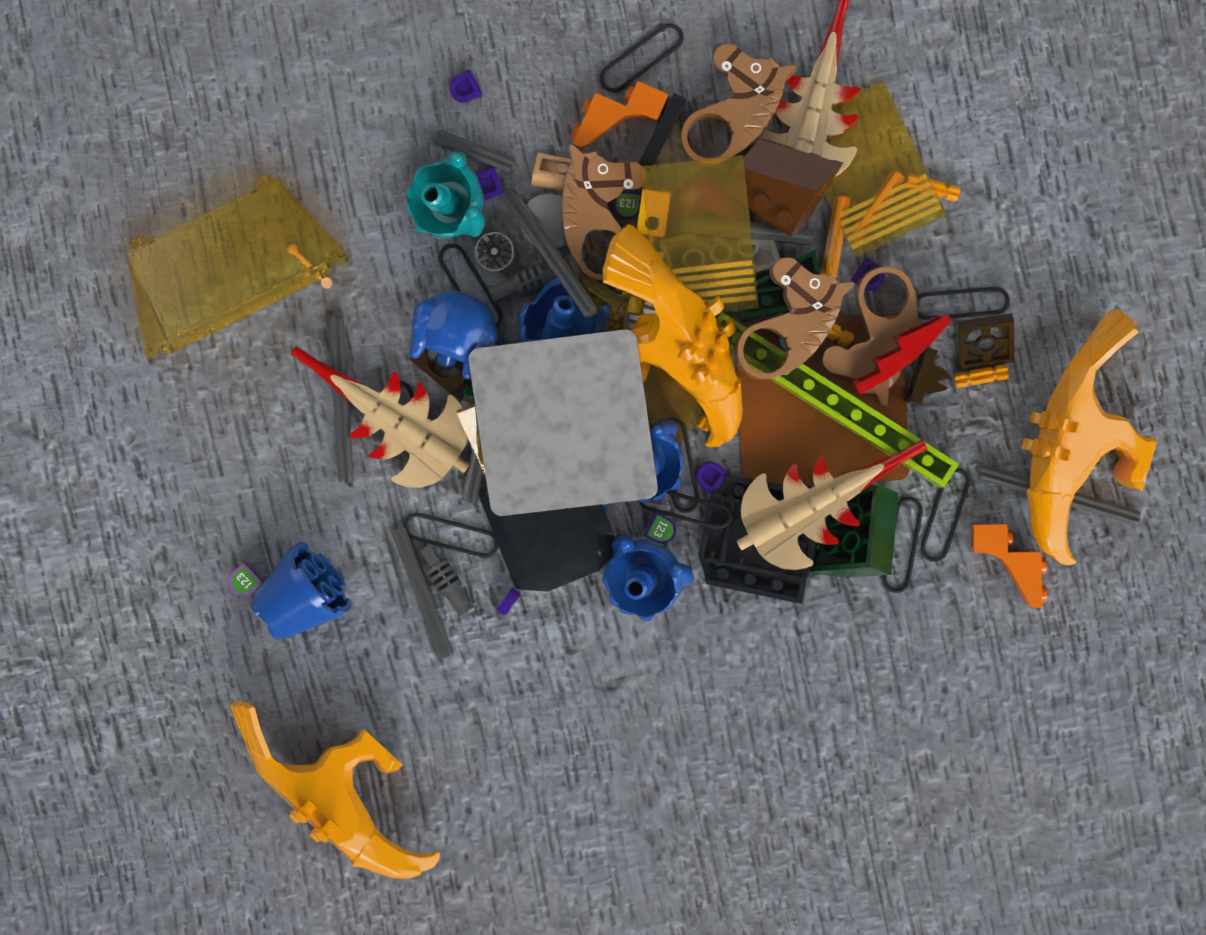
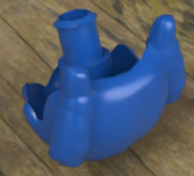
M556 277L537 293L536 301L532 304H527L519 315V342L521 343L608 332L612 308L610 305H603L600 309L598 308V312L591 318H585Z
M444 291L430 299L421 301L414 308L411 333L413 338L409 351L411 358H418L425 349L436 352L435 360L438 364L444 367L456 366V360L463 363V377L471 379L470 353L476 348L496 346L499 342L494 315L490 308L477 297L461 291Z
M666 418L659 419L654 424L649 423L658 490L652 498L637 500L641 503L651 500L657 501L663 498L667 491L675 490L681 485L679 474L683 466V454L676 439L678 428L673 421Z
M622 534L612 541L611 546L614 553L602 577L606 589L610 592L609 600L612 605L618 607L623 614L637 615L643 621H650L655 614L662 613L674 605L682 588L693 582L694 575L691 567L679 563L676 556L666 547L646 539L633 540L629 535Z

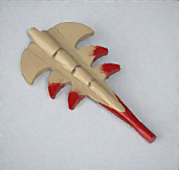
M838 0L835 15L811 76L806 78L792 75L786 80L790 89L802 97L798 103H788L781 100L775 112L777 117L790 127L789 131L778 134L765 130L759 138L787 145L802 152L814 153L829 160L844 162L836 176L840 175L851 164L857 152L855 146L839 148L826 142L827 136L845 133L859 119L857 114L841 115L831 110L832 104L846 103L856 97L861 91L857 86L844 87L835 84L844 21L850 0Z
M297 345L290 353L291 356L316 372L364 414L361 424L350 433V438L368 437L379 429L385 432L380 446L369 453L370 458L389 459L399 455L404 450L409 453V460L404 469L391 478L396 484L405 487L421 488L441 480L452 466L462 473H465L469 467V463L459 457L468 440V419L463 407L454 396L448 395L444 411L438 418L432 421L427 418L429 398L421 382L417 383V389L413 398L407 404L402 405L398 403L401 385L398 374L395 371L392 372L387 386L379 393L320 362Z
M922 439L896 454L837 478H833L829 473L824 456H819L813 470L815 487L810 489L801 481L798 465L793 464L783 481L784 499L780 501L776 500L770 493L767 485V475L765 473L759 475L749 485L743 496L741 517L748 535L737 540L740 549L744 550L754 544L759 554L766 561L782 569L798 570L812 566L813 561L806 557L799 546L798 536L803 533L816 543L825 545L838 544L839 540L827 529L825 517L830 514L842 524L859 526L860 522L850 512L847 501L901 463L927 450L925 442Z

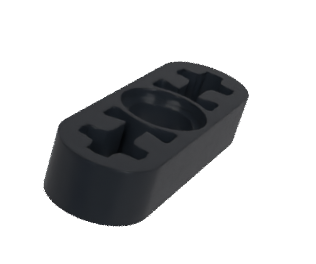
M675 93L639 161V164L649 172L653 168L687 99Z

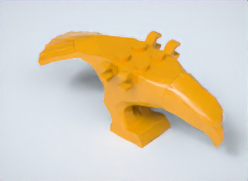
M628 224L617 232L609 244L606 260L602 268L603 283L627 291L652 303L656 310V313L640 315L634 327L628 329L634 332L637 337L643 383L647 378L651 364L669 374L678 384L694 396L703 408L710 427V435L705 441V446L720 447L735 437L743 416L741 379L736 375L728 337L736 332L737 327L732 318H729L724 326H721L719 321L716 322L715 316L724 309V304L720 297H715L711 304L706 299L702 300L678 279L672 269L662 260L652 244L633 225Z
M1118 309L1106 312L1085 343L1079 348L1052 393L1046 411L1042 413L1031 412L1029 422L1039 424V427H1041L1039 436L1035 440L1024 438L1021 449L1031 451V454H1033L1030 467V487L1026 490L1031 532L1037 545L1059 564L1072 565L1076 563L1069 550L1067 541L1069 510L1074 494L1085 482L1099 459L1110 450L1115 449L1119 460L1113 468L1112 476L1118 484L1143 491L1157 444L1155 438L1137 433L1127 418L1106 413L1095 394L1093 384L1096 371L1121 346L1139 333L1136 323L1131 317Z
M239 700L230 705L233 717L246 743L247 751L256 772L293 808L289 817L296 824L299 822L303 824L307 821L314 827L309 836L317 843L319 841L326 843L328 840L351 860V866L360 867L393 879H411L436 865L440 852H410L384 837L375 828L369 813L353 786V769L360 762L371 760L377 770L383 774L396 772L403 766L367 731L360 729L353 740L345 744L328 747L314 763L285 764L274 759L261 732L255 707L248 702Z

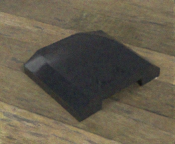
M728 475L717 491L710 497L709 501L728 507L732 513V521L728 526L721 529L703 527L698 556L703 568L706 584L803 604L811 566L798 570L782 569L766 561L759 554L754 544L744 550L740 549L737 540L748 535L741 517L742 500L747 488L754 480ZM767 482L772 496L778 501L783 500V485ZM708 505L705 522L720 525L727 521L728 514L725 510ZM802 533L798 536L799 546L806 557L813 561L816 542Z
M489 495L479 498L513 584L518 590L548 592L598 572L614 553L611 545L616 537L602 504L499 516L491 510Z

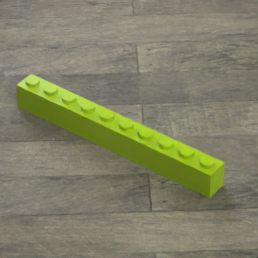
M721 312L716 322L719 321L721 326H724L731 317ZM732 319L737 330L728 337L732 355L735 357V343L746 327ZM754 332L747 337L744 343L743 353L747 364L760 373L775 371L784 359V351ZM804 364L789 373L770 379L889 456L921 440ZM925 442L927 450L901 464L935 486L944 488L959 463Z

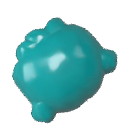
M458 150L451 151L446 159L426 164L416 170L413 184L406 191V209L408 214L414 219V227L417 232H429L431 235L439 238H450L463 234L477 237L482 233L486 224L482 214L484 195L476 173L466 164L467 157L465 153Z

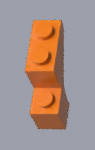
M637 81L635 87L629 86L623 100L628 102L627 106L595 93L593 99L588 97L581 113L586 115L582 124L576 123L570 138L574 140L573 145L579 150L586 149L620 122L629 118H644L657 123L669 94L640 81Z
M970 524L971 552L988 553L997 557L1006 567L1026 604L1033 608H1043L1042 602L1047 601V587L1042 585V574H1046L1047 561L1046 557H1042V552H1008V546H1012L1013 543L1012 530H1008V524Z

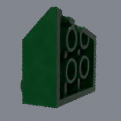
M870 485L847 501L850 512L860 522L859 526L842 524L830 514L825 517L827 529L839 540V543L834 545L816 543V553L813 558L810 574L844 578L891 575L899 493L880 485Z

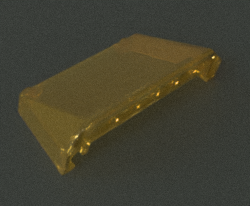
M270 174L255 181L256 186L250 192L156 238L146 239L145 236L134 239L129 243L131 247L127 248L126 254L144 353L147 360L158 356L157 351L163 350L165 355L173 353L331 274L329 268L335 263L338 266H342L349 261L346 250L278 175L271 177Z

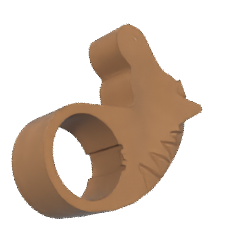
M880 266L868 270L861 276L855 288V301L867 337L864 341L850 344L846 349L837 345L825 347L820 355V362L824 369L831 373L851 377L853 380L876 370L873 358L897 348L893 339L894 336L917 326V297L912 282L899 269ZM879 273H891L903 284L905 298L895 316L894 314L886 317L877 316L866 306L864 300L865 287L868 281ZM903 369L865 393L875 394L879 402L886 406L888 404L889 388L898 379Z

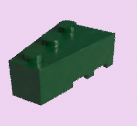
M816 250L796 260L809 272L820 275ZM770 274L746 286H754L755 291L735 293L736 297L755 295L756 300L737 302L740 321L788 312V307L783 298V288L772 281Z

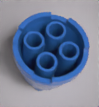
M298 542L286 552L255 593L254 602L250 605L254 614L262 617L268 625L269 633L277 640L281 637L291 638L339 618L350 610L352 601L349 598L346 599L343 591L346 584L337 569L322 553L316 555L308 549V544L304 542Z

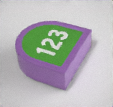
M246 562L240 565L229 578L231 590L239 596H247L253 593L264 583Z

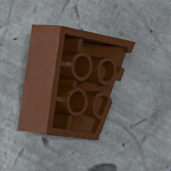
M761 138L735 167L723 190L791 237L803 230L844 162L822 158L814 153L802 152L793 149V147Z

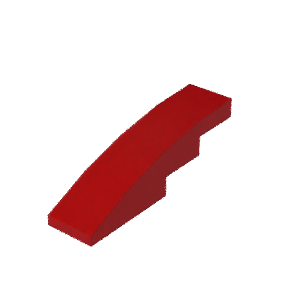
M945 313L940 314L894 336L893 339L897 348L872 359L876 370L851 381L855 391L861 395L885 382L909 365L951 322L949 315Z

